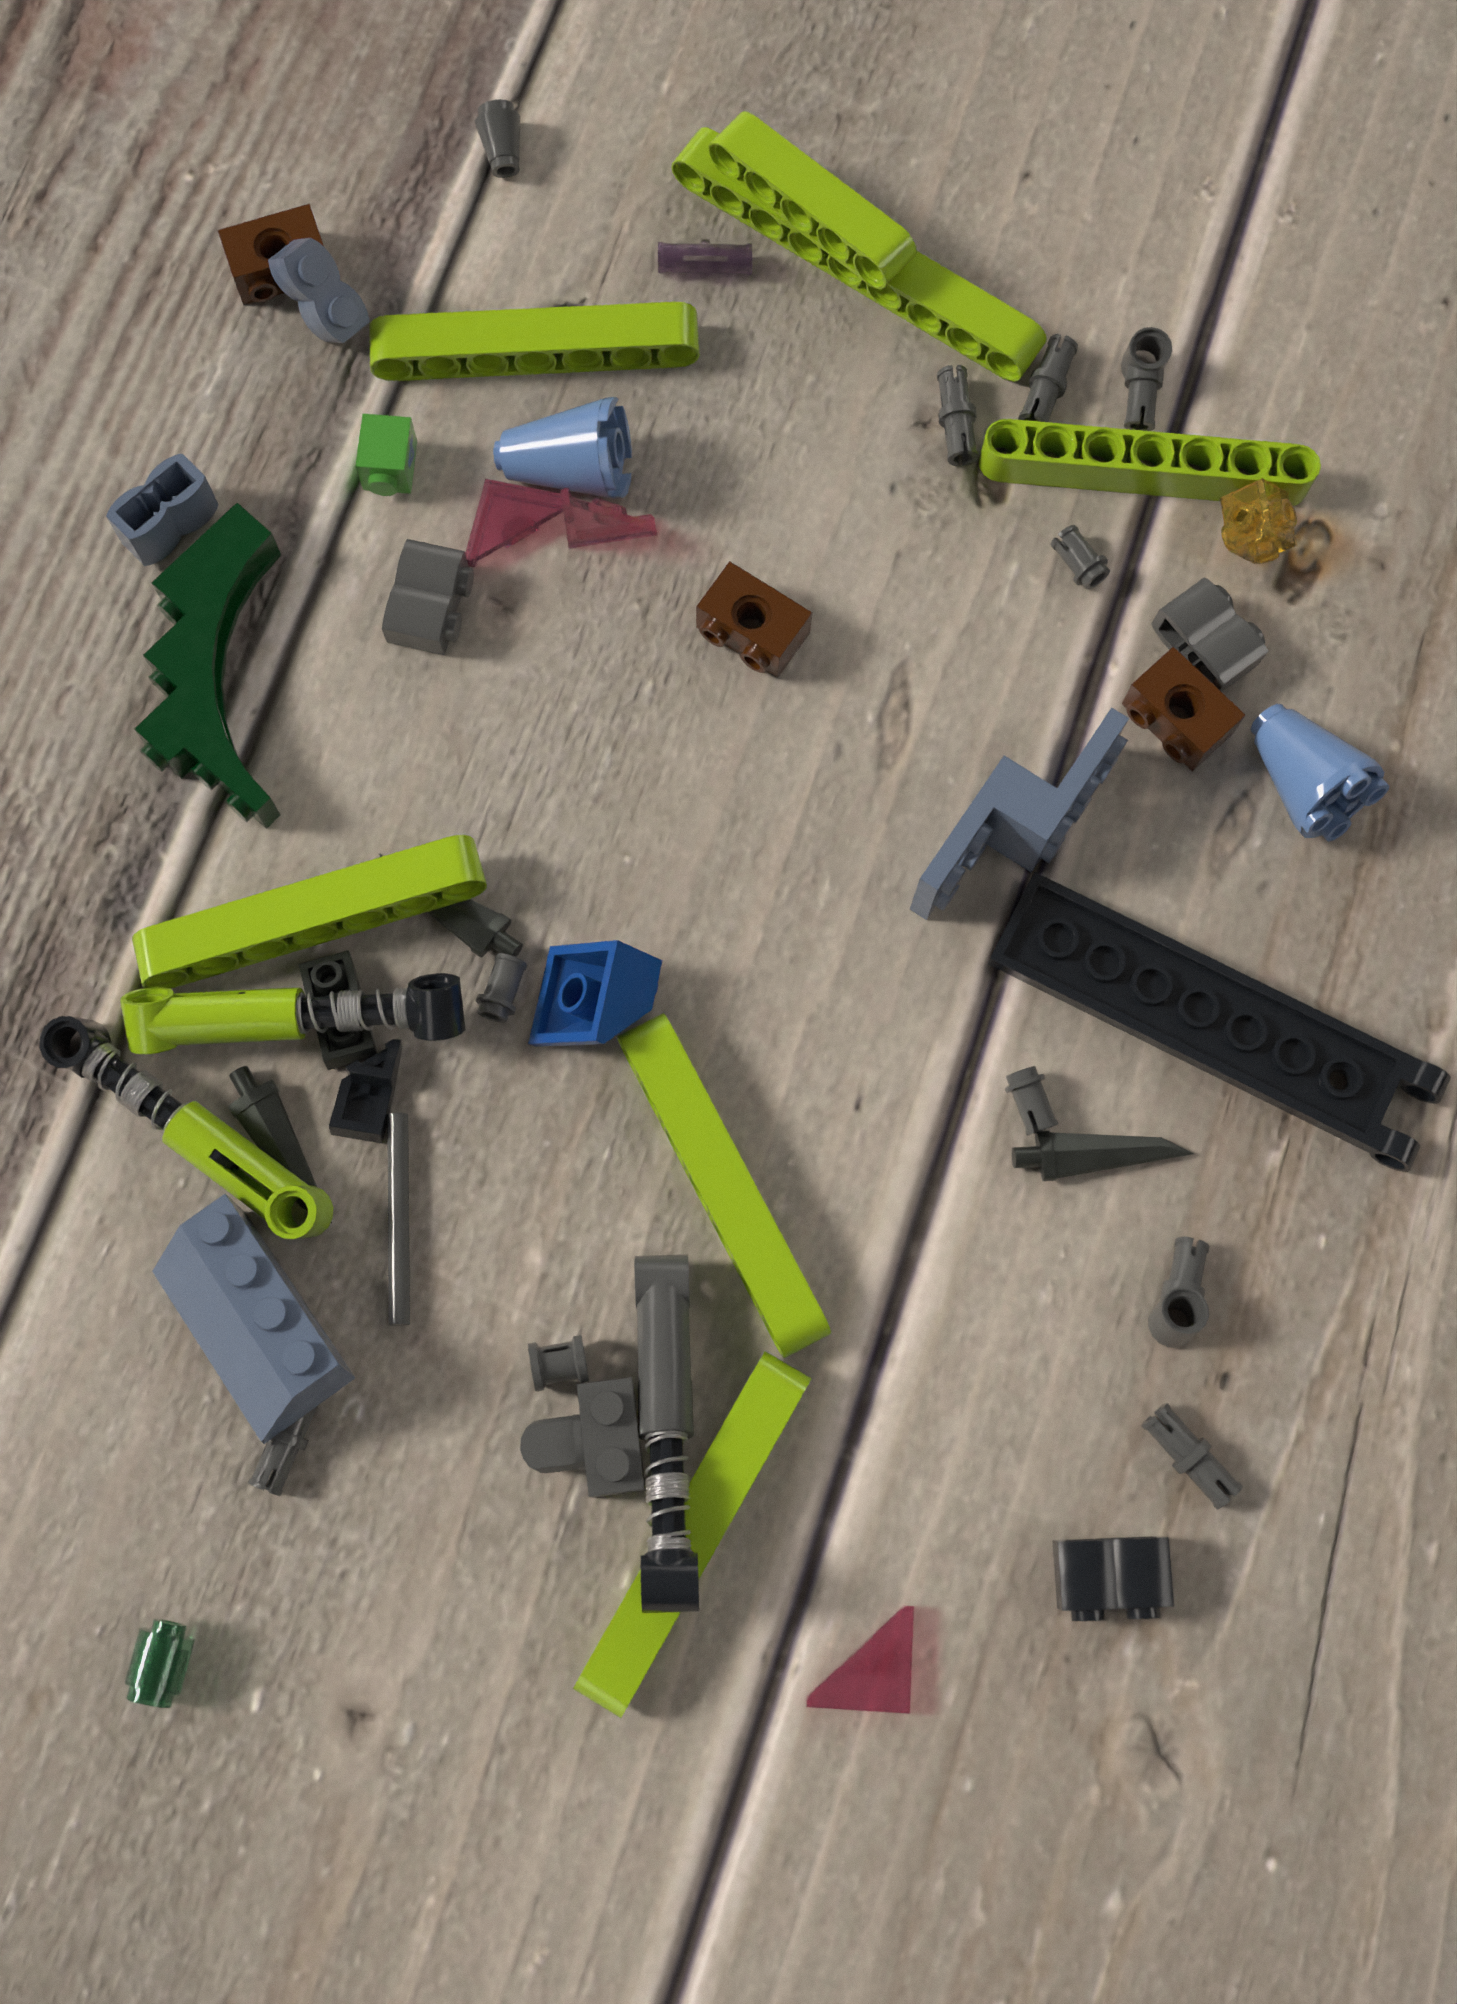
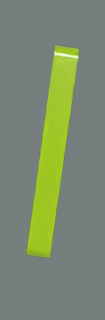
M707 127L700 128L672 162V173L677 181L690 192L1007 381L1015 382L1020 380L1047 342L1044 330L1033 319L918 251L915 257L885 288L876 289L868 285L717 169L708 153L709 143L719 134L715 130Z

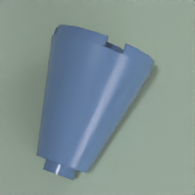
M607 397L504 430L500 441H495L493 455L497 470L503 471L508 480L613 499L624 498L628 494L631 473L622 474L624 459L632 458L630 429L623 406H615L619 400L617 397Z

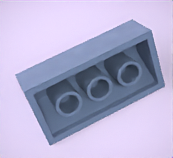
M226 1194L222 1195L178 1227L152 1272L260 1441L266 1444L278 1433L288 1428L356 1377L245 1211Z

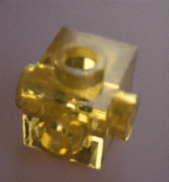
M1262 478L1220 497L1224 521L1221 535L1229 552L1253 564H1264L1277 559L1279 553L1297 546L1294 527L1297 525V515L1289 501L1288 492Z

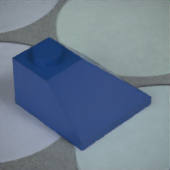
M619 940L550 946L528 1044L535 1047L605 1044L652 1010L658 990V980L663 960Z

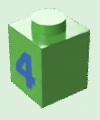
M362 413L355 467L363 490L371 491L380 496H392L396 493L411 494L417 450V438L411 417Z

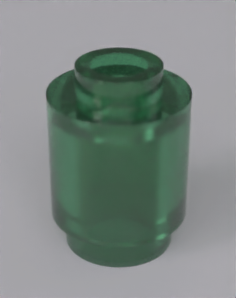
M154 1619L152 1628H139L124 1682L126 1685H129L127 1700L152 1707L171 1708L174 1695L181 1694L195 1643L194 1638L185 1635L187 1625L169 1620Z

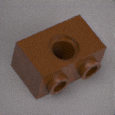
M310 203L218 230L243 305L253 302H266L277 295L284 294L271 274L268 260L295 239L312 238L323 245Z
M729 561L696 606V627L699 629L700 634L711 644L717 647L725 645L740 654L742 661L754 671L759 673L767 671L778 678L810 634L813 612ZM752 618L760 621L763 625L756 629H747L739 623L745 619Z
M1174 647L1167 651L1131 684L1122 702L1130 719L1138 727L1149 729L1162 742L1163 749L1167 755L1177 763H1184L1192 772L1234 734L1246 716ZM1178 706L1183 708L1188 713L1189 718L1181 719L1176 717L1169 707Z

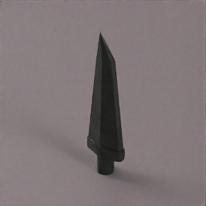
M471 899L427 912L481 958L492 948L499 953L515 957L522 950L523 943L505 932L512 920L504 914H499Z
M248 1066L234 1070L230 1073L229 1077L240 1098L228 1105L233 1117L237 1118L259 1149L307 1185L317 1187L274 1080H269L259 1086ZM298 1198L296 1200L298 1205L308 1211L306 1203L301 1198Z
M1037 1131L1035 1133L1036 1146L1013 1147L1011 1156L1014 1168L1039 1167L1042 1181H1056L1057 1178L1192 1155L1194 1153L1162 1137Z

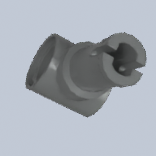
M1146 327L1137 331L1131 338L1123 355L1121 372L1125 377V386L1129 389L1126 419L1124 420V428L1135 430L1136 424H1139V422V430L1151 431L1155 429L1157 390L1163 387L1164 368L1172 353V342L1169 336L1161 329ZM1136 352H1150L1155 357L1156 363L1148 364L1142 362Z
M1183 1236L1175 1239V1252L1170 1278L1163 1282L1160 1301L1152 1309L1148 1318V1327L1151 1335L1158 1343L1170 1348L1186 1345L1206 1326L1209 1319V1307L1204 1298L1205 1290L1201 1287L1206 1255L1209 1252L1210 1245L1205 1241L1198 1240L1196 1247H1192L1194 1240L1192 1237ZM1168 1308H1176L1182 1311L1188 1319L1189 1327H1180L1174 1324L1169 1317Z

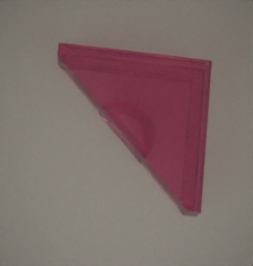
M485 478L465 552L468 567H475L479 560L503 546L508 548L538 531L540 525L563 512L570 513L574 506L573 496Z
M570 488L560 490L568 548L657 535L655 519L652 514L640 516L627 515V510L624 506L599 498H595L590 503L571 497Z
M903 1605L806 1696V1707L910 1714L914 1606Z

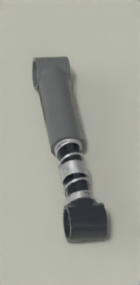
M688 1254L635 1256V1301L638 1335L639 1438L647 1441L644 1448L650 1454V1465L645 1470L648 1476L645 1480L647 1482V1492L645 1494L647 1495L646 1503L651 1506V1515L647 1518L646 1522L652 1527V1536L647 1540L648 1552L641 1555L642 1613L700 1611L698 1553H694L690 1549L692 1541L686 1537V1534H690L691 1531L686 1530L685 1510L690 1509L689 1505H685V1502L690 1499V1493L688 1492L690 1490L688 1488L690 1481L688 1480L689 1476L684 1473V1460H688L689 1457L683 1456V1443L694 1436Z

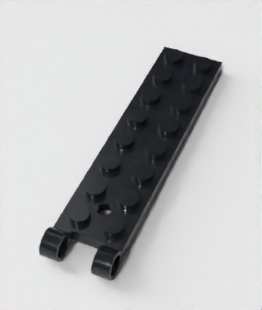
M1036 872L1033 873L988 962V965L1370 1153V1156L1375 1161L1397 1171H1410L1421 1147L1412 1137L1381 1124L1398 1084L1408 1095L1423 1102L1438 1104L1441 1102L1451 1080V1076L1442 1068L1417 1059ZM1332 1072H1340L1345 1075L1347 1079L1345 1089L1339 1090L1331 1085L1329 1077Z

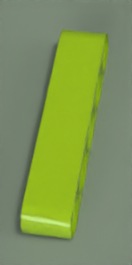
M743 111L739 113L709 143L708 153L717 169L873 288H885L915 257L917 253L916 244L911 235L901 225L750 112Z

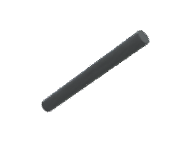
M390 1113L387 1114L389 1325L405 1326L410 1325L408 1114Z

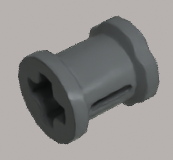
M582 1335L573 1336L570 1342L539 1347L536 1342L528 1343L529 1359L536 1392L544 1391L547 1384L578 1379L581 1383L589 1381Z

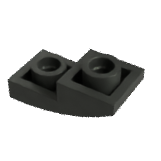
M349 950L299 964L306 997L309 992L312 997L330 996L331 991L334 992V996H338L341 990L343 992L345 990L347 992L349 990H361ZM331 1027L324 1033L316 1029L323 1062L328 1070L349 1065L356 1060H366L378 1053L372 1029L369 1031L363 1029L362 1031L340 1032L337 1027Z

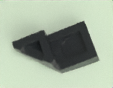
M392 1039L385 1043L384 1050L362 1063L356 1060L346 1066L348 1076L341 1080L329 1123L331 1135L383 1143L387 1127V1114H390L402 1052L401 1040Z

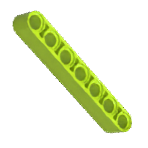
M685 302L397 314L379 316L369 324L370 371L375 377L386 381L679 368L694 364L700 356L697 311L694 306Z
M1000 419L993 422L987 428L979 457V467L982 473L990 480L997 482L1278 507H1292L1301 503L1315 482L1321 468L1320 458L1317 453L1310 447L1301 444L1016 419ZM995 448H1006L1012 453H999ZM1043 452H1053L1060 458L1048 457ZM1092 456L1103 457L1107 462L1096 461ZM1140 460L1150 461L1155 467L1146 466ZM1189 464L1198 465L1203 471L1194 470ZM1237 468L1245 469L1251 475L1243 474ZM1286 472L1296 475L1299 479L1291 478Z
M468 835L445 837L143 928L132 936L143 988L165 987L173 989L469 900L483 893L487 889V883L474 838Z
M662 1013L618 1035V1042L781 1356L786 1358L832 1334L824 1313L666 1015Z
M764 1351L689 1483L690 1486L688 1488L690 1490L688 1492L690 1493V1499L685 1502V1505H689L690 1509L685 1510L686 1530H690L691 1533L686 1534V1537L692 1541L690 1543L692 1545L690 1547L691 1551L698 1553L699 1579L812 1379ZM641 1569L573 1687L575 1691L619 1718H622L681 1613H642Z

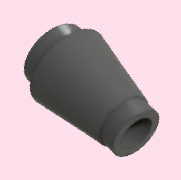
M502 99L487 101L480 105L478 116L475 119V126L491 166L492 174L495 177L507 178L516 175L520 171L521 116L515 111L512 102Z

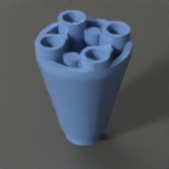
M1275 704L1264 710L1251 726V732L1255 735L1254 743L1293 825L1304 838H1316L1321 835L1327 841L1339 838L1351 826L1350 818L1360 811L1364 805L1371 806L1378 802L1389 790V785L1383 779L1385 772L1373 758L1294 709H1286L1282 704Z

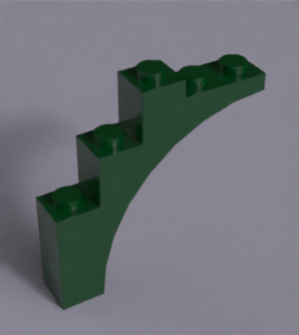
M236 503L151 582L161 599L157 607L174 626L147 650L143 657L153 671L148 676L149 680L167 698L139 723L134 730L145 744L139 751L160 772L169 767L182 779L191 771L210 790L219 785L230 795L225 802L245 822L254 817L267 829L281 814L270 796L246 771L237 755L226 720L223 683L227 649L238 616L256 584L280 558L281 553L272 532L241 505Z

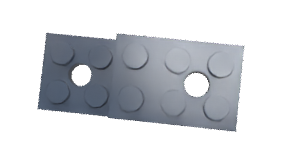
M1111 708L1058 788L1004 755L920 877L910 910L925 920L928 919L935 907L944 911L960 887L958 883L966 871L963 866L971 871L982 856L987 845L1031 873L1040 859L1050 863L1064 842L1065 836L1072 824L1077 823L1090 803L1099 784H1103L1128 742L1126 738L1121 736V733L1129 718Z

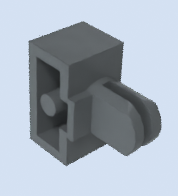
M632 1377L577 1384L580 1414L540 1419L525 1428L521 1437L520 1451L523 1460L530 1468L540 1473L586 1469L588 1496L591 1498L646 1491L635 1389Z

